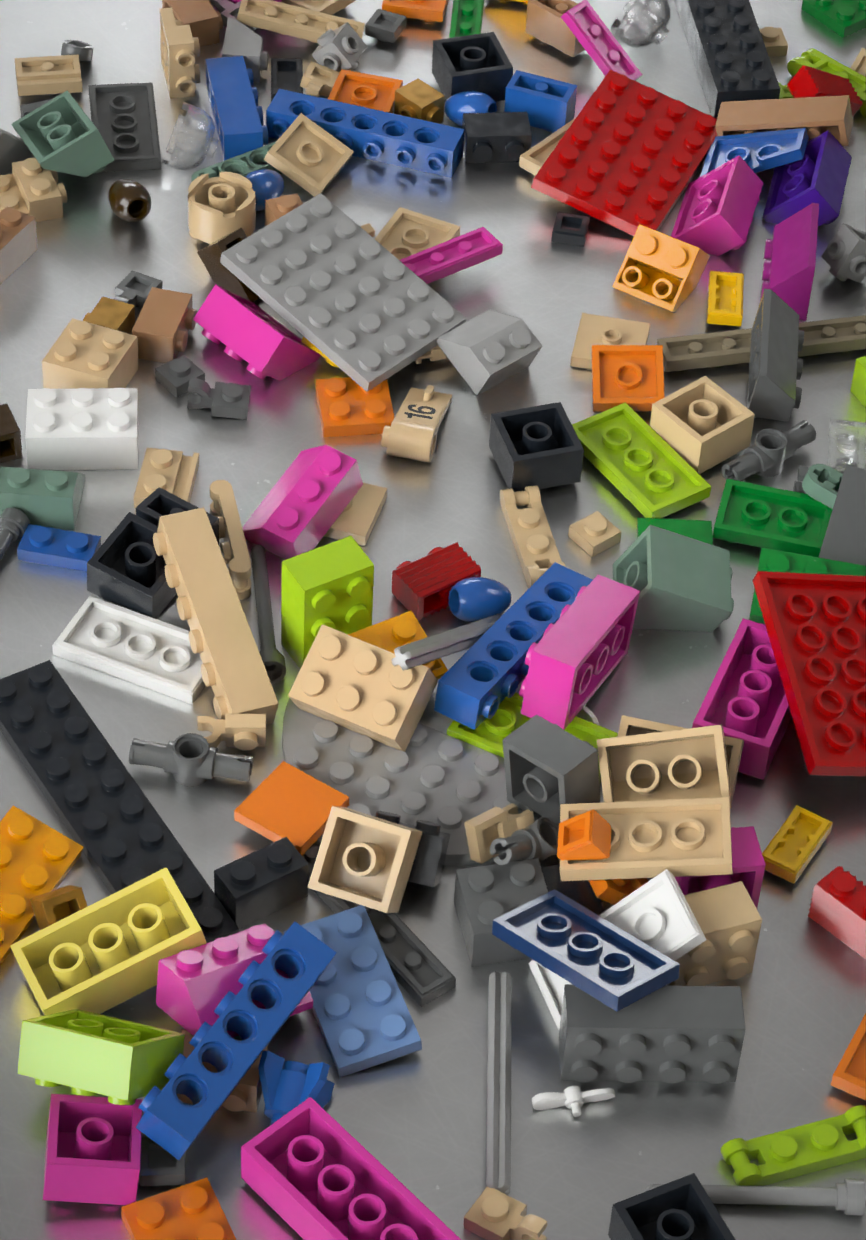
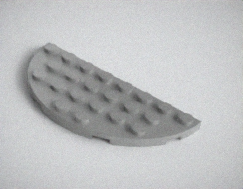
M290 698L287 702L282 730L284 762L349 796V806L347 807L349 809L375 816L376 811L394 813L401 816V823L416 826L417 820L441 825L440 832L450 834L445 866L478 863L470 859L464 822L494 807L503 809L511 804L507 801L503 757L421 723H418L404 752L375 741L366 735H361L339 726L332 721L303 711ZM518 808V813H522L523 810ZM495 856V857L489 859L488 861H493V859L496 858L497 856Z

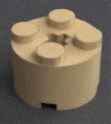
M227 171L219 172V177L209 178L208 173L193 180L188 188L189 235L194 239L212 244L218 239L242 228L246 236L249 237L254 232L256 226V196L250 180L240 174Z

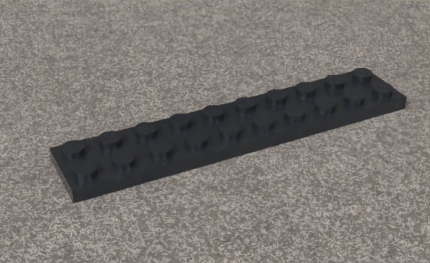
M48 660L0 679L1 732L74 840L84 846L82 852L111 895L167 867L200 925L207 943L217 938L238 933L239 928L52 662Z

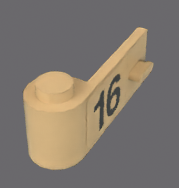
M428 385L425 390L411 387L391 426L385 425L381 446L387 448V455L430 463L435 451L438 427L452 402V394L435 392L432 385Z

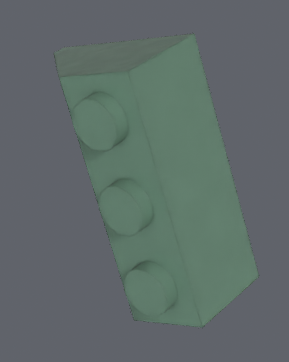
M68 90L12 123L14 130L43 169L88 177L91 174L103 171L109 163L114 161L100 132Z
M0 466V515L6 508H16L28 516L32 525L74 531L85 484V474Z

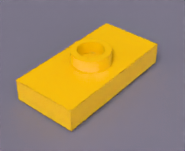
M710 271L707 324L741 327L744 274Z
M796 805L762 852L765 870L795 884L830 834L833 822Z

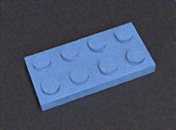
M360 905L301 925L337 952L309 991L313 998L312 1010L339 1077L422 1050L421 1038L365 906Z

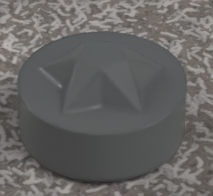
M65 40L62 42L61 55H79L80 63L92 60L94 47L83 41Z

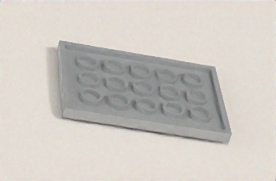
M321 193L221 254L220 263L366 392L438 345L436 343L438 337L462 325L467 320L464 315Z

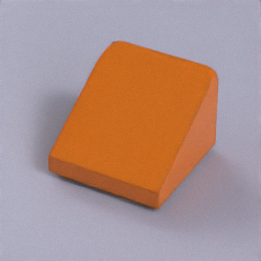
M594 809L559 823L557 857L560 860H601L610 857L611 825Z

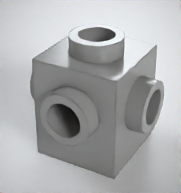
M347 22L334 31L329 29L317 40L319 46L312 53V56L318 64L340 72L341 69L354 71L360 64L357 60L367 48V45Z
M844 223L841 225L821 256L830 266L829 272L842 281H846L849 278L859 283L862 282L866 276V232Z

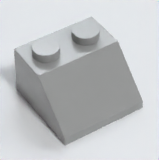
M490 309L437 338L436 342L477 396L528 368L542 348V344L521 318Z

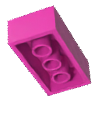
M599 574L588 586L581 587L573 604H567L563 608L559 620L555 624L550 623L543 638L538 644L532 643L526 654L525 665H528L529 669L519 691V695L523 697L520 714L530 718L537 714L552 724H557L563 730L566 729L628 653L640 590Z
M743 618L693 721L692 728L722 725L724 736L744 740L738 772L764 780L792 718V714L766 626Z

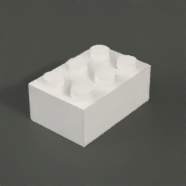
M138 388L28 389L25 434L27 468L40 470H138Z

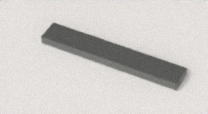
M322 835L302 855L309 864L308 884L322 841ZM314 890L335 914L360 906L359 904ZM365 906L395 979L421 1007L455 988L456 977L395 913H384Z

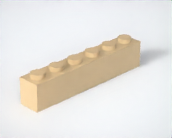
M202 507L161 516L157 533L153 534L154 548L157 555H163L166 562V580L170 588L175 587L178 613L181 620H187L190 627V645L195 654H200L203 663L201 664L202 678L206 687L211 686L214 692L213 705L217 718L225 719V714H266V725L274 723L279 703L205 508Z

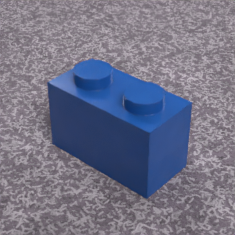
M516 70L506 86L504 112H527L530 126L554 133L574 119L577 85Z

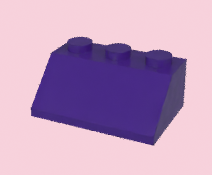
M829 130L808 141L802 160L775 167L762 217L766 222L779 224L812 203L819 204L818 227L823 224L828 225L838 218L852 157Z

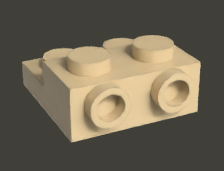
M172 7L159 8L161 65L170 99L194 97L195 83H200L199 64H195V57L200 56L199 39L192 36L190 25H181V20H175Z
M36 158L13 162L12 174L0 175V212L8 206L35 217L36 222L62 218V204L67 203V194L63 183L56 184L58 183L57 171L43 169Z

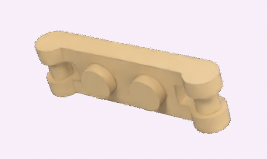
M216 480L210 485V498L213 500L210 504V514L219 518V539H224V542H221V553L225 563L229 564V574L239 600H244L251 595V560L232 485L226 480Z
M538 486L525 487V491L514 492L512 488L500 490L501 508L526 584L530 588L555 562L564 567L566 565L561 561L541 503ZM527 505V508L517 509V506Z

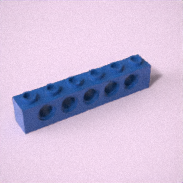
M283 89L277 91L266 110V125L269 138L279 139L302 113L353 150L352 156L449 178L453 177L463 157L465 129Z
M555 562L438 680L434 711L473 730L486 718L491 719L495 715L499 704L506 697L511 698L516 692L519 683L527 676L529 666L525 665V658L532 643H539L550 623L555 624L559 620L563 608L567 604L572 605L581 587L588 586L593 579Z
M295 921L285 934L279 930L273 934L262 949L268 956L261 964L255 960L251 962L238 980V982L244 985L237 995L229 990L214 1010V1013L220 1017L213 1026L207 1022L202 1024L189 1042L194 1047L191 1054L186 1058L180 1053L164 1074L169 1079V1082L162 1090L154 1086L138 1107L144 1114L135 1128L178 1160L186 1153L337 953ZM276 969L285 972L289 978L279 975ZM252 1000L261 1002L266 1009L258 1008ZM227 1031L236 1032L242 1041L233 1039ZM202 1062L212 1064L218 1073L207 1070ZM177 1094L187 1096L193 1105L182 1103L178 1099Z

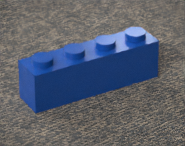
M244 57L205 59L206 89L224 161L260 148L263 145H268L267 125H263L262 106H258L257 87H253L252 68H246Z

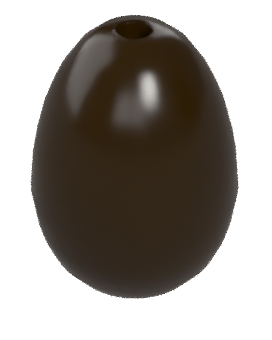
M118 180L111 185L108 192L111 209L117 217L126 222H139L151 210L152 203L149 192L143 185L134 180Z

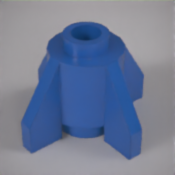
M268 1050L263 1051L258 1070L265 1102L264 1115L271 1119L270 1124L272 1125L309 1097L314 1099L323 1108L331 1100L335 1083L327 1080L330 1065L324 1062L307 1065L297 1061H285V1058Z

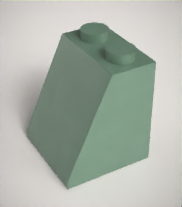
M649 525L613 563V580L640 590L633 629L713 632L732 614L734 608V600L731 598L733 570L730 567L729 550Z

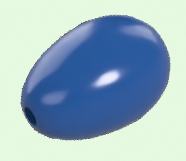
M466 91L449 97L444 104V112L453 123L462 127L463 113H497V106L495 101L485 93Z
M260 169L250 172L245 176L250 180L252 189L255 191L256 211L265 210V200L278 198L283 193L284 179L274 170Z
M484 577L463 579L457 582L449 593L451 612L458 619L465 622H475L493 615H501L509 608L512 601L511 592L504 584Z

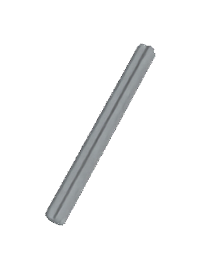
M498 614L399 646L394 649L396 657L391 659L394 667L400 665L404 671L471 648L500 617Z
M495 971L489 975L486 1187L495 1188L508 1195L511 1186L512 977L507 972L499 973Z

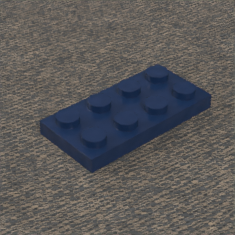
M555 889L493 919L492 935L616 1012L679 979L680 964Z

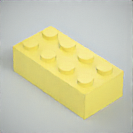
M167 867L10 945L45 1016L73 1009L101 1014L156 986L158 962L160 959L178 954L183 950L204 945L207 942L200 925Z

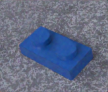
M28 524L17 548L18 560L87 572V562L101 547V536Z

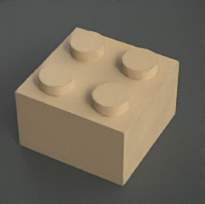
M72 318L42 360L43 388H126L139 369L137 336Z
M704 376L653 403L650 427L698 474H701L750 446L755 414L707 376Z
M332 806L307 888L384 913H398L422 831L346 807Z
M740 881L684 895L707 940L676 960L680 964L679 979L669 983L670 986H705L706 984L726 979H739L746 974L752 973L762 918L743 882Z

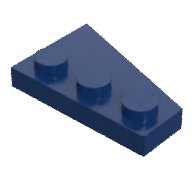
M806 128L716 136L707 152L700 177L739 155L754 173L802 160L809 139Z

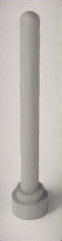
M845 1178L844 1183H836L835 1187L702 1185L713 1204L835 1206L836 1211H844L845 1215L864 1216L866 1189L864 1179ZM651 1184L647 1187L646 1191L664 1184Z

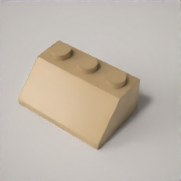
M722 725L597 739L604 802L729 797L730 808H732Z

